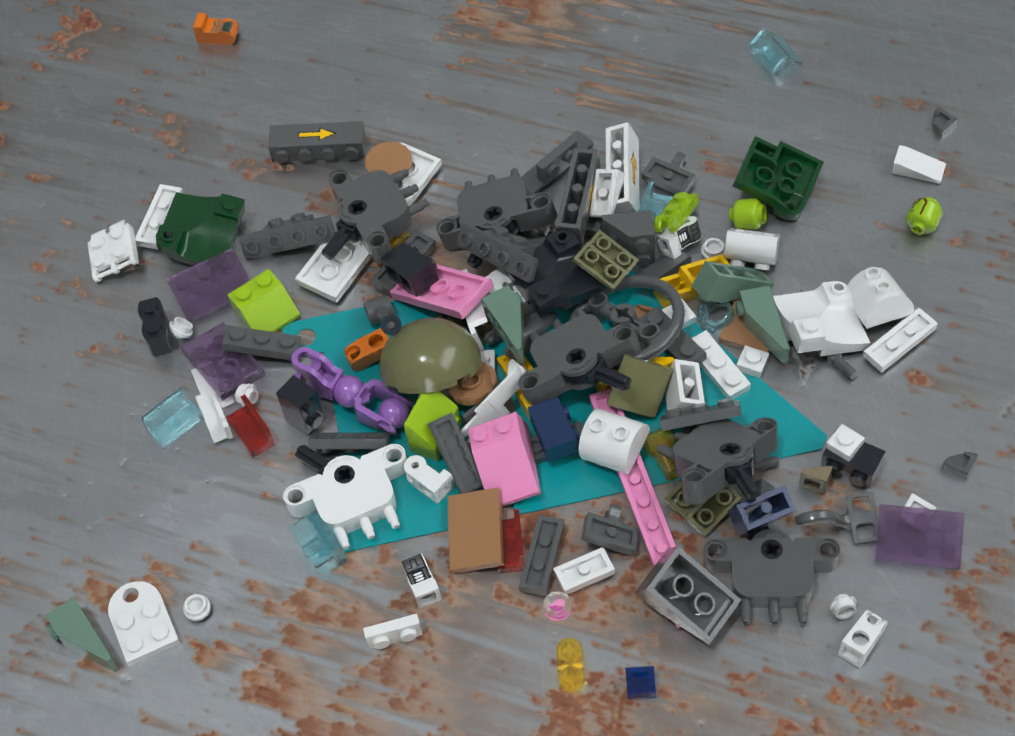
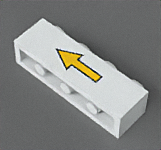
M627 122L606 128V169H618L625 173L614 214L640 211L639 138Z

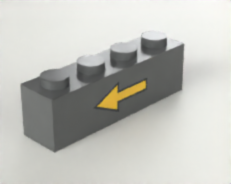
M363 121L270 125L268 149L272 162L365 158L366 134Z
M574 148L555 227L556 231L560 229L571 231L582 246L589 220L595 171L600 169L599 150Z

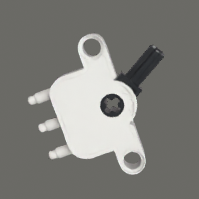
M306 445L297 448L295 457L316 470L318 474L285 489L283 499L291 516L301 518L317 511L324 529L332 536H336L338 543L344 550L350 547L347 537L348 533L362 528L366 537L372 539L375 537L372 523L387 518L392 528L396 529L400 526L395 512L396 498L390 481L406 473L404 462L407 457L405 449L401 445H387L361 456V459L348 455L339 457L332 455L329 460L314 450L309 449ZM394 459H400L397 462H391ZM302 499L298 503H293L295 500Z

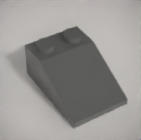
M679 546L667 549L635 592L657 612L707 644L713 641L741 602L737 595Z

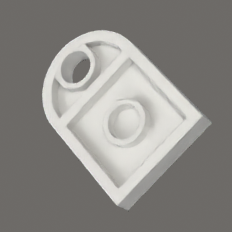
M141 581L131 582L120 587L113 594L109 602L108 614L129 667L181 644L159 591L153 585ZM130 593H139L135 601H125Z

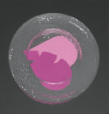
M563 592L550 593L546 596L543 603L544 612L551 620H564L571 613V600Z

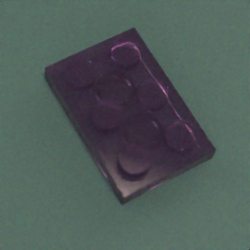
M233 248L166 279L186 320L189 322L230 304L227 294L250 281Z
M224 322L181 346L183 354L222 401L234 395L241 384H252L265 376L264 369L251 354L222 350V342L226 330Z
M880 504L875 560L960 569L965 513Z

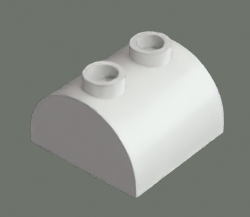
M731 228L727 231L725 259L730 260V265L744 267L745 262L755 263L754 268L769 270L770 265L775 266L781 234Z
M869 267L855 275L848 284L853 296L854 310L866 329L914 314V306L911 300L889 272L883 268Z
M597 408L590 414L583 427L579 441V455L584 460L629 475L651 429L647 424Z

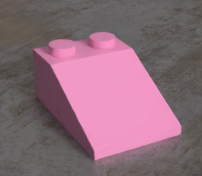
M517 412L468 429L473 457L484 490L498 487L501 490L502 507L541 494L529 426Z

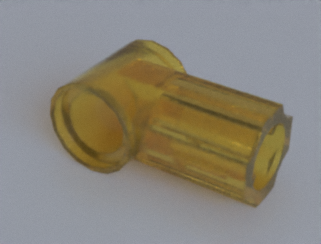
M662 428L648 434L644 447L651 458L654 457L665 479L673 481L680 478L674 472V461L657 452V446L662 444L673 448L676 442L671 430L662 431Z

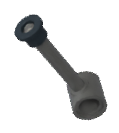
M387 294L363 303L371 326L381 323L382 331L390 336L396 335L401 330V320L394 314Z

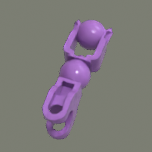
M301 347L292 354V366L297 372L295 376L300 380L305 377L308 380L306 384L317 391L319 398L323 397L331 401L335 398L343 407H354L358 422L377 430L383 429L390 435H396V429L404 427V423L410 414V407L415 405L412 399L399 395L397 390L390 386L389 388L385 387L377 379H372L368 383L365 382L363 384L356 376H344L343 370L333 365L323 354L310 348ZM301 357H307L311 360V365L307 366L298 362ZM373 397L384 400L379 406L378 414L364 407Z

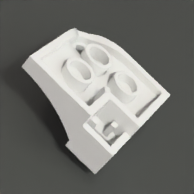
M839 281L824 282L812 291L773 296L787 341L792 340L797 353L818 351L821 357L862 351L869 347L870 341L854 310L853 296L845 283Z

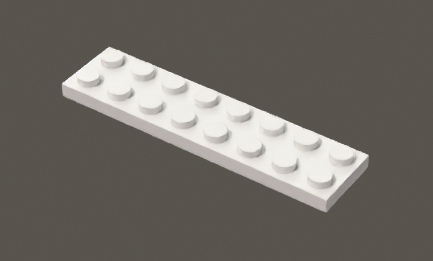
M401 142L400 144L406 146L411 152L413 166L409 170V176L395 184L399 190L417 184L419 191L405 198L407 205L410 206L442 166L441 159ZM350 238L332 260H328L322 255V250L329 241L323 242L296 276V284L337 303L371 259L360 238L357 241Z

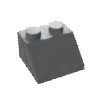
M652 210L602 215L603 232L638 258L639 261L636 265L646 266L655 262V231Z

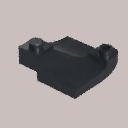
M560 229L547 235L544 242L535 248L533 257L538 259V264L533 282L528 283L505 271L527 304H531L540 317L558 308L565 311L607 289L604 284L572 261L582 248L576 236L566 229Z

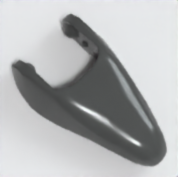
M536 311L523 315L525 355L530 352L532 344L529 336L530 333L535 331L539 336L543 335L558 317L554 311L542 317ZM494 327L484 336V341L488 345H493L502 340ZM506 347L504 350L505 356L509 359H516L509 348Z

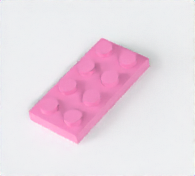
M437 265L436 272L439 280L417 297L399 284L390 291V294L395 300L464 319L494 285L490 278Z

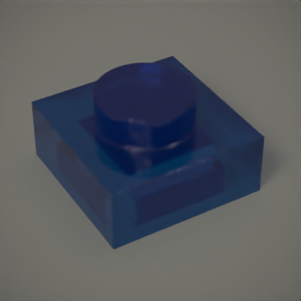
M654 666L625 668L628 699L656 697Z

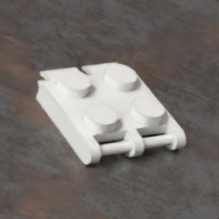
M125 220L109 226L110 232L105 228L92 234L91 240L87 242L92 278L96 283L102 281V278L109 274L119 273L120 269L126 266L139 264L134 228Z

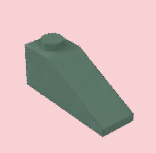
M705 261L692 287L698 293V297L704 302L725 303L738 299L740 291L770 286L771 289L774 283L759 269Z
M507 285L483 297L482 303L487 318L518 363L522 365L525 363L524 320L521 308L524 306V302L518 292L514 293L510 286Z
M770 286L740 291L739 301L735 302L737 316L742 317L744 326L782 363H788L790 347Z
M74 597L45 615L50 623L46 628L54 641L59 638L65 647L113 672L119 670Z

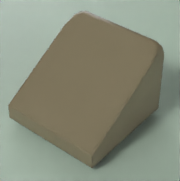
M823 466L802 469L799 486L822 495L825 494L831 480L833 467Z

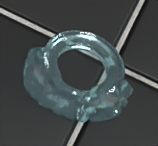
M702 301L698 306L696 314L698 326L700 329L714 334L717 329L724 328L732 322L735 311L729 302L707 303ZM719 306L728 308V314L722 320L713 321L707 318L709 311Z

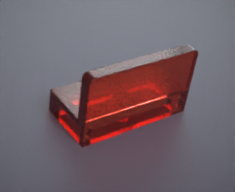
M244 394L240 396L244 407L226 416L250 455L254 458L274 446L275 443L269 428Z
M514 509L513 519L502 520L504 566H498L499 574L523 571L525 565L519 509Z

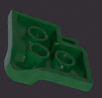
M755 136L732 187L768 203L774 210L773 214L786 220H795L799 217L807 203L824 161L782 141L779 142L778 146H775Z
M176 192L164 223L159 226L156 234L158 249L166 256L177 261L223 273L238 236V227L245 212V199L223 193L217 197H202Z

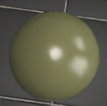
M441 318L418 319L402 326L401 330L396 335H392L386 342L380 355V378L385 387H395L400 393L420 394L440 391L457 385V380L466 375L471 378L481 367V353L472 335L457 323Z

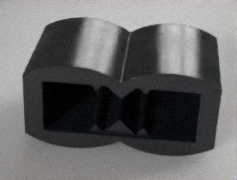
M157 297L140 301L138 304V314L142 321V334L151 354L157 357L172 353L173 340L169 333V320L161 301Z

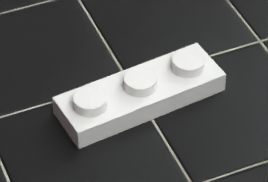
M163 184L159 185L135 237L136 246L159 250L156 245L157 231L159 226L164 223L175 193L184 194L182 188Z
M918 308L914 311V314L906 317L864 350L863 357L882 373L937 329L938 323L922 309Z
M707 330L691 338L707 354V359L699 365L726 398L735 399L751 390V383Z

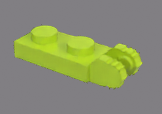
M687 192L675 194L662 213L655 217L653 222L655 233H662L667 226L670 232H676L698 205V194H688Z

